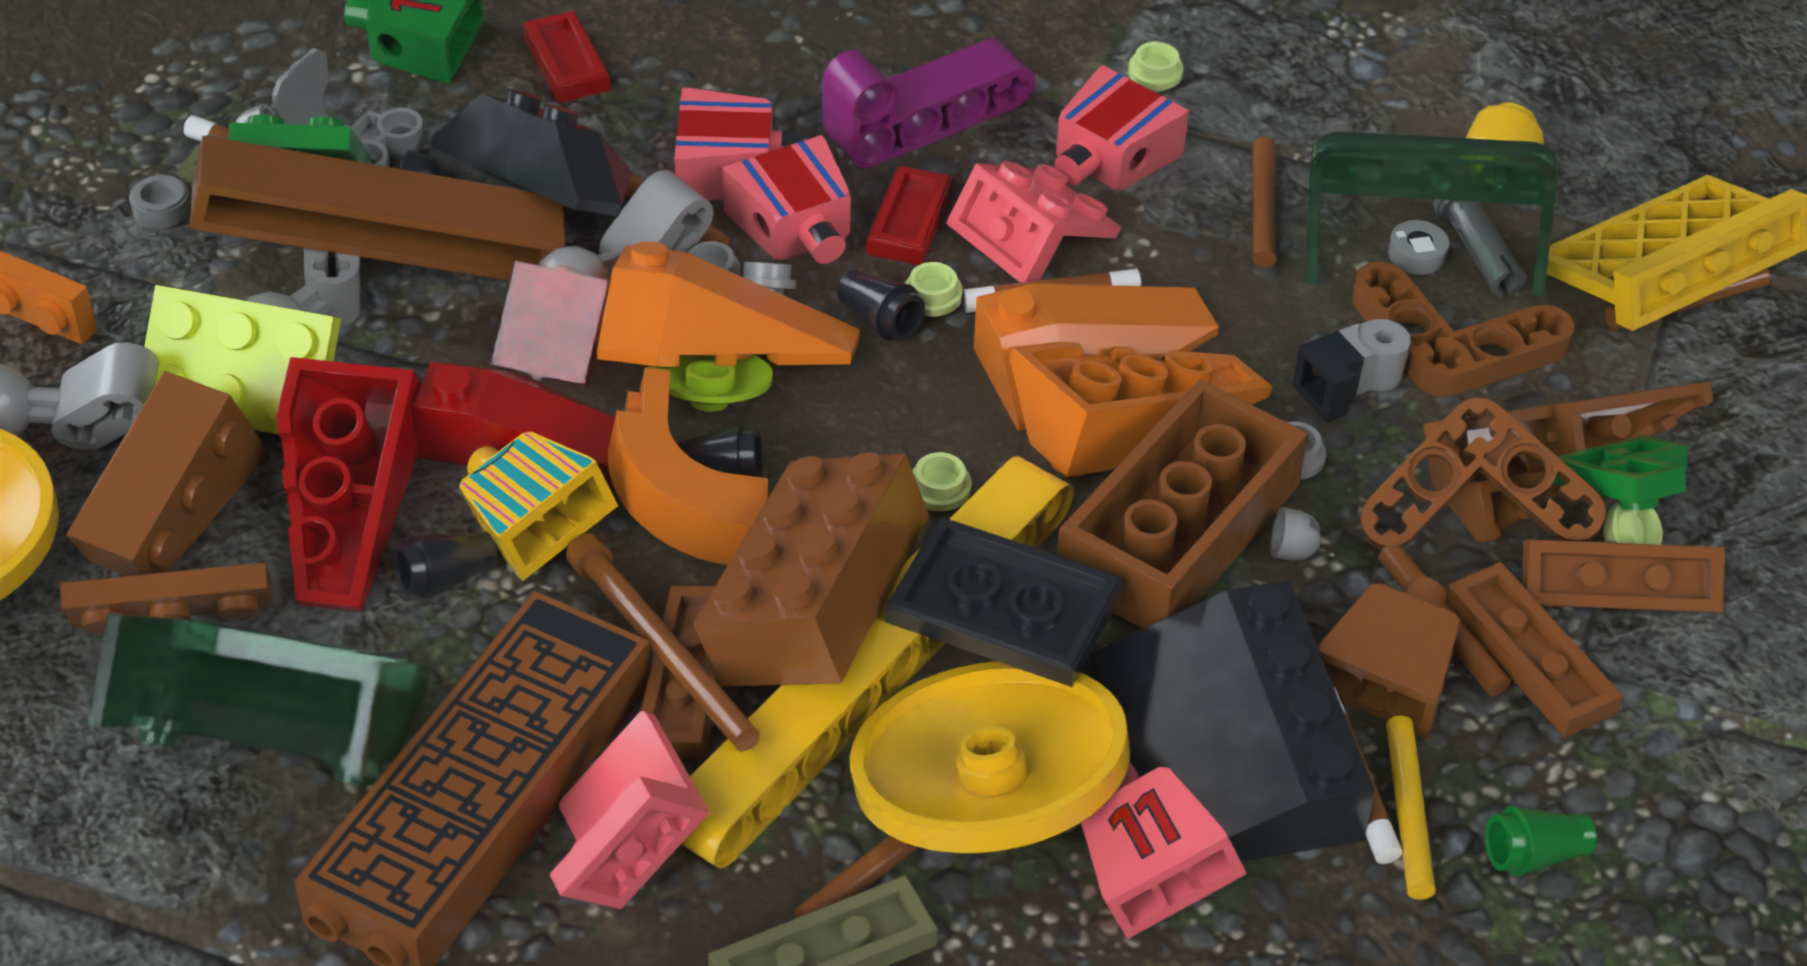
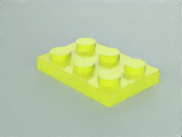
M155 285L144 347L156 354L159 360L155 385L165 370L231 395L254 430L278 434L276 413L290 357L334 361L341 318Z

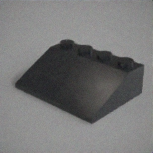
M1290 580L1225 590L1091 654V664L1097 682L1113 694L1123 709L1130 744L1129 763L1134 766L1139 777L1158 767L1170 768L1221 825L1241 862L1364 841L1375 789Z

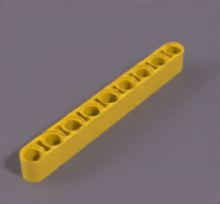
M1015 456L1008 460L950 520L1037 549L1057 529L1068 513L1074 496V487L1020 456ZM920 548L903 565L842 683L781 685L748 718L760 734L756 745L747 751H739L727 739L690 776L710 813L681 845L717 868L722 869L729 866L857 735L867 718L881 704L898 693L945 644L944 642L885 622V606Z

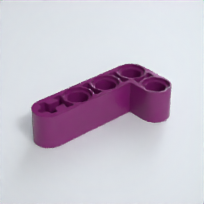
M993 38L981 41L888 79L860 51H844L837 55L824 71L823 128L827 135L858 167H874L1017 108L1029 98L1034 90L1035 74L1000 40Z

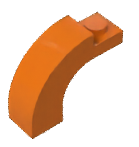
M645 367L640 391H628L625 411L617 410L608 448V468L614 489L632 517L653 536L665 544L693 557L728 565L768 499V478L713 470L685 454L674 441L668 425L670 371Z

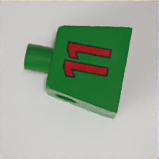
M347 0L344 17L348 27L367 30L370 56L375 62L450 84L484 22L482 0Z

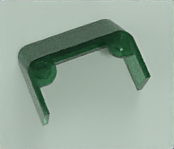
M1333 132L1322 136L1312 147L1309 168L1305 282H1317L1324 221L1325 193L1537 205L1534 229L1532 295L1544 296L1557 190L1558 161L1555 154L1548 147L1529 141L1358 132Z
M108 613L87 725L99 728H137L136 741L158 746L178 747L180 736H203L322 759V763L335 767L333 779L373 786L376 783L377 776L385 772L404 746L427 691L431 664L195 619Z

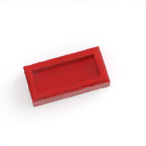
M575 11L523 23L524 39L557 103L611 91L610 75Z
M897 166L867 237L866 255L915 265L923 264L952 194L953 176Z

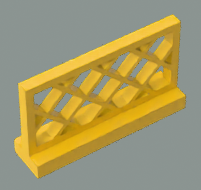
M1706 175L1534 252V268L1614 304L1616 324L1634 331L1807 250V195L1790 189L1769 199ZM1709 197V198L1714 199V200H1702V199Z

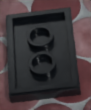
M940 516L885 606V622L1073 687L1123 594L1124 578Z

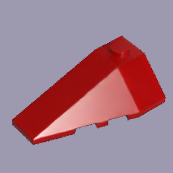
M290 357L276 418L278 435L282 440L285 468L282 469L283 485L288 497L291 525L288 529L295 599L299 605L363 612L418 456L419 449L412 405L421 384L414 370Z
M430 362L412 405L419 458L468 465L470 457L479 448L492 446L500 451L522 433L534 432L594 459L608 486L614 488L608 468V448L616 415L512 371L450 362Z

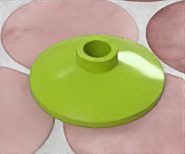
M754 354L744 359H738L736 366H716L714 356L680 355L679 366L676 367L649 365V368L670 371L669 395L689 401L693 408L705 412L721 411L730 403L745 401L763 394L770 388L773 377L770 365Z

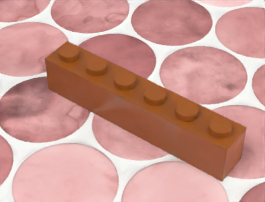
M202 135L192 187L190 229L533 285V278L540 260L554 249L564 247L563 205L535 192Z

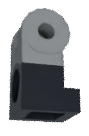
M1374 319L1361 324L1357 323L1302 344L1299 347L1292 386L1326 423L1347 415L1351 398L1370 390L1386 391L1399 385L1404 374L1411 345V336L1406 328L1397 322L1387 319Z

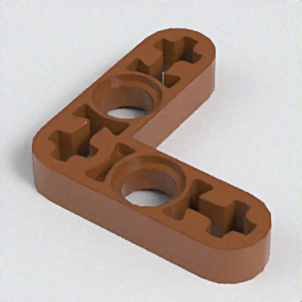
M1377 261L1361 266L1356 273L1352 303L1366 322L1374 319H1387L1399 324L1405 322L1414 323L1425 329V332L1421 334L1409 333L1411 345L1404 370L1420 389L1433 396H1455L1558 362L1565 358L1569 352L1574 334V321L1567 312L1558 307L1544 304L1535 305L1453 331L1410 277L1398 266L1388 262ZM1487 344L1497 345L1504 348L1509 354L1506 356H1492L1484 353L1479 347Z
M1476 397L1467 399L1459 404L1372 494L1362 509L1360 525L1363 536L1370 545L1382 550L1386 546H1401L1404 548L1422 532L1478 472L1557 541L1589 542L1596 537L1605 520L1606 510L1603 499L1596 490L1502 407L1490 399ZM1486 415L1492 420L1488 432L1493 439L1487 442L1481 437L1475 438L1464 449L1463 456L1473 460L1469 466L1465 467L1454 450L1439 442L1443 437H1447L1454 447L1466 432L1467 425L1462 419L1469 416L1477 421ZM1524 454L1532 455L1539 459L1545 471L1543 481L1536 487L1528 489L1520 488L1513 484L1507 473L1509 462L1516 456ZM1438 458L1449 465L1453 478L1448 487L1441 491L1433 492L1425 490L1418 484L1415 477V469L1423 460ZM1555 477H1559L1566 483V485L1559 488L1557 495L1567 504L1574 506L1581 500L1590 507L1585 518L1591 525L1586 529L1577 523L1569 529L1562 526L1560 520L1564 511L1551 498L1545 509H1541L1534 502L1547 494ZM1402 482L1414 499L1429 506V508L1424 513H1420L1415 503H1413L1401 518V524L1405 531L1399 535L1390 529L1381 535L1375 530L1379 518L1374 512L1380 507L1387 512H1391L1404 499V493L1395 490V488Z

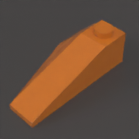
M644 241L634 245H626L613 267L598 342L597 359L656 367L679 366L680 355L714 356L716 366H736L738 359H744L753 354H766V358L776 365H850L860 340V329L687 252L668 250V247L662 243Z
M1033 283L977 296L974 351L1017 431L1025 430L1026 427L1009 359L1013 347L1060 341L1081 344L1084 349L1082 354L1110 356L1113 346L1132 347L1138 355L1147 356L1155 360H1165L1169 350L1190 352L1218 336L1219 326L1195 288Z
M1060 341L1013 347L1009 357L1029 444L1050 462L1054 470L1066 477H1082L1089 473L1114 470L1198 379L1251 405L1268 398L1273 388L1271 384L1235 355L1169 350L1165 360H1155L1136 354L1132 347L1113 346L1110 356L1082 354L1084 349L1080 343Z

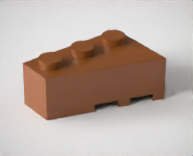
M164 370L66 535L89 562L121 575L135 576L169 572L261 464L269 452L231 395Z

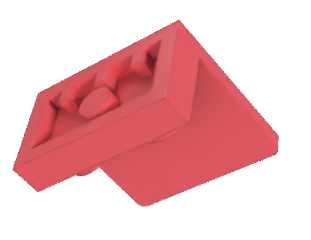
M1003 161L1001 165L976 163L946 222L948 226L1020 283L1041 280L1063 236L1117 238L1121 230V226L1106 216L1108 209L1103 203L1091 196L1078 194L1066 184L1069 179L1061 171L1045 164H1038L1036 168H1026L1011 161Z
M644 711L639 712L560 800L559 809L574 835L576 843L549 875L560 896L622 909L710 813L654 714Z

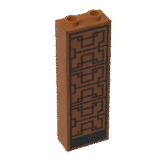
M534 590L294 880L303 923L307 928L325 941L336 942L340 940L364 952L377 966H436L559 806L560 800L575 785L645 694L651 670L650 641Z

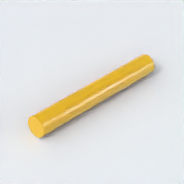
M1399 715L1390 718L1386 722L1400 841L1403 851L1406 888L1409 897L1423 900L1432 897L1436 892L1413 720L1410 717Z

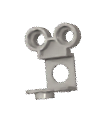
M312 48L278 78L272 92L274 113L277 117L285 120L284 124L308 125V119L311 117H329L326 115L324 92L329 81L326 52ZM393 108L382 114L368 110L351 126L370 153V164L390 167L389 157L403 160L408 150L419 152V148L424 143L422 117L416 111L408 108Z

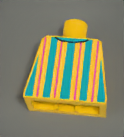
M534 432L522 433L500 451L492 446H484L476 450L468 461L467 471L469 475L462 479L459 486L482 530L491 535L496 549L522 581L570 545L576 537L585 533L618 507L594 459Z

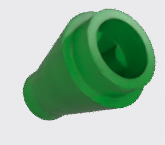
M1508 806L1501 814L1492 815L1485 828V847L1491 864L1498 871H1508L1516 877L1574 857L1591 855L1597 843L1595 825L1590 816L1584 813L1571 815Z

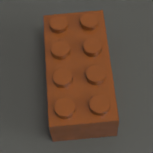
M1198 379L1059 528L1057 556L1123 577V594L1113 613L1142 629L1187 609L1200 601L1299 487L1308 433Z
M868 452L854 457L831 459L809 456L789 462L693 622L720 687L842 683L929 518L906 453L878 455Z

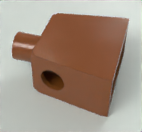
M1417 576L1410 581L1405 592L1382 583L1370 585L1318 646V651L1331 683L1336 688L1343 704L1386 722L1394 716L1403 715L1410 717L1413 720L1414 733L1427 739L1433 729L1461 620L1456 613L1442 608L1447 599V593L1439 582L1429 577Z

